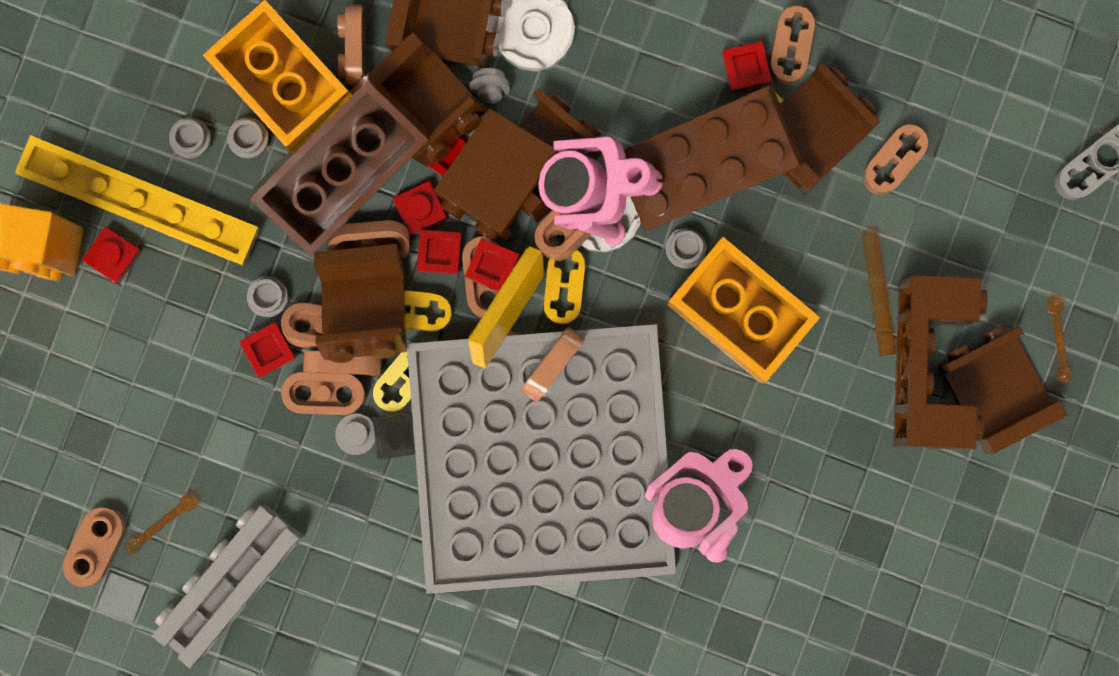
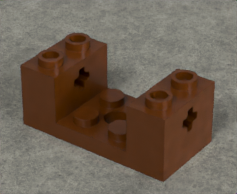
M913 275L898 283L893 447L964 450L976 449L977 441L982 440L984 422L982 416H977L978 406L926 404V396L931 397L934 388L933 372L927 371L928 354H933L935 348L934 329H929V325L963 327L979 322L980 314L986 313L988 303L987 290L981 289L982 278Z

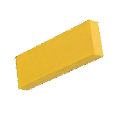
M530 246L528 249L526 248L469 337L473 364L485 369L487 368L543 279L542 251Z

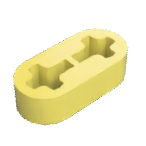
M408 352L400 353L374 386V400L385 411H400L411 402L410 378L405 374L409 369ZM402 377L406 380V383L399 390V394L403 397L399 403L392 400L386 404L383 401L386 393L382 390L385 384L394 386Z

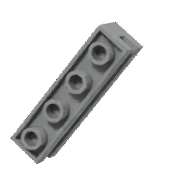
M268 505L260 506L257 510L250 507L236 523V526L240 529L236 536L230 542L224 539L218 544L209 556V559L213 561L204 574L197 571L183 586L182 591L186 595L179 604L174 606L170 603L155 620L159 628L152 637L162 646L169 645L180 655L177 658L188 668L199 664L305 537Z

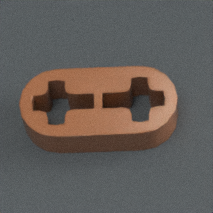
M802 6L787 8L780 15L776 25L769 71L771 77L782 85L797 83L804 76L808 67L815 30V19L812 13ZM793 17H799L800 24L806 26V29L800 30L796 42L789 41L791 27L785 26V23H790ZM793 50L792 61L794 65L799 66V69H793L790 75L783 74V67L777 65V62H783L787 51Z
M909 124L901 126L871 159L863 171V182L870 192L876 195H885L892 192L923 157L928 148V138L922 128ZM910 135L916 138L914 147L918 151L910 150L900 159L896 153L903 143L898 138L901 136L906 139ZM889 161L892 162L895 167L888 175L892 181L891 184L885 181L880 185L876 184L874 179L877 174L873 171V168L881 170Z
M568 327L520 391L537 403L585 339Z
M304 351L303 372L381 376L382 359L372 356L354 357L349 362L336 363L324 360L320 351Z

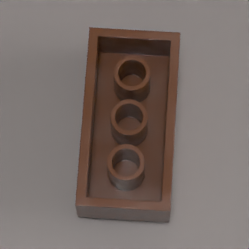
M368 72L254 186L249 199L303 250L312 256L429 140V130Z
M773 87L762 88L624 149L626 159L636 158L653 165L655 170L660 172L663 178L657 179L663 185L655 195L630 196L645 231L805 164Z

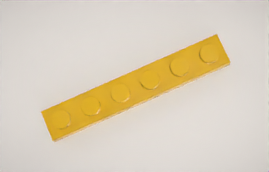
M31 135L14 172L31 181L242 266L246 265L260 232L259 227Z

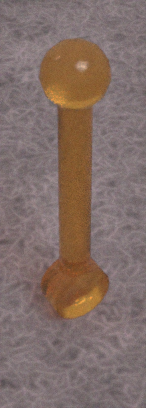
M1054 297L1047 301L1046 309L1052 314L1059 361V369L1056 376L1060 382L1067 383L1072 379L1073 372L1067 365L1060 315L1064 308V303L1060 298Z
M193 495L183 496L180 499L179 506L138 538L127 540L124 545L125 551L130 555L137 554L144 542L184 511L194 510L197 507V499Z

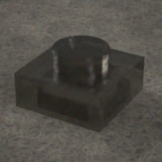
M412 411L372 417L377 458L385 460L415 454Z

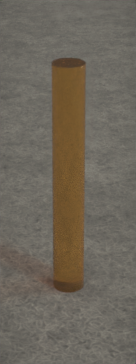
M878 232L866 233L861 236L879 356L894 355L896 350Z

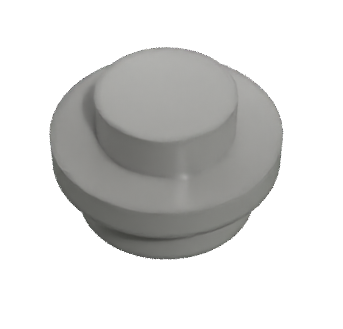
M484 68L472 75L469 91L479 102L494 104L509 94L510 85L501 70Z
M187 117L173 125L169 133V142L176 154L183 158L194 159L202 156L208 150L211 143V134L208 127L201 120Z
M247 117L241 118L231 125L227 134V142L234 154L244 159H252L260 156L266 150L269 135L266 127L260 121Z
M680 228L669 236L665 251L668 260L674 266L681 269H691L703 261L707 245L704 237L697 230Z
M271 276L256 279L247 291V303L250 309L255 314L267 318L277 316L283 312L289 299L288 290L283 282Z
M350 414L338 423L335 431L336 442L348 454H364L371 450L376 442V426L365 415Z

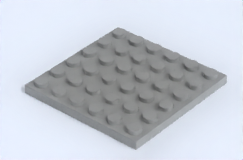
M657 324L575 331L585 341L537 403L520 390L564 332L506 336L486 369L473 364L469 339L407 344L426 594L676 574L674 546L669 545L658 536L652 523L653 506L658 495L651 502L645 497L649 485L668 470Z

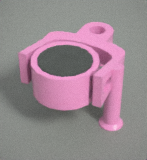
M610 137L554 141V150L560 153L555 154L546 162L540 173L538 184L540 196L546 206L563 214L554 216V224L569 230L578 228L581 231L603 238L611 246L619 245L625 238V228L618 221H620L624 214L626 197L655 195L663 185L662 182L657 181V179H663L659 171L655 170L653 165L644 160L636 158L626 159L622 145L619 141ZM601 150L605 158L607 172L601 163L583 153Z
M732 449L725 452L712 463L698 453L689 452L649 485L645 497L651 502L658 495L651 516L654 530L658 536L669 545L682 549L696 547L701 544L698 550L711 562L718 563L724 561L728 556V546L738 530L736 524L743 519L748 510L747 500L738 489L745 483L752 472L753 465L748 454L742 450ZM687 472V473L693 474V475L697 476L698 478L702 479V480H703L704 482H706L708 485H706L705 483H703L701 480L693 479V478H689V477L678 478V479H675V478H676L680 473ZM711 488L722 498L730 514L715 530L713 528L718 521L720 507L718 498Z

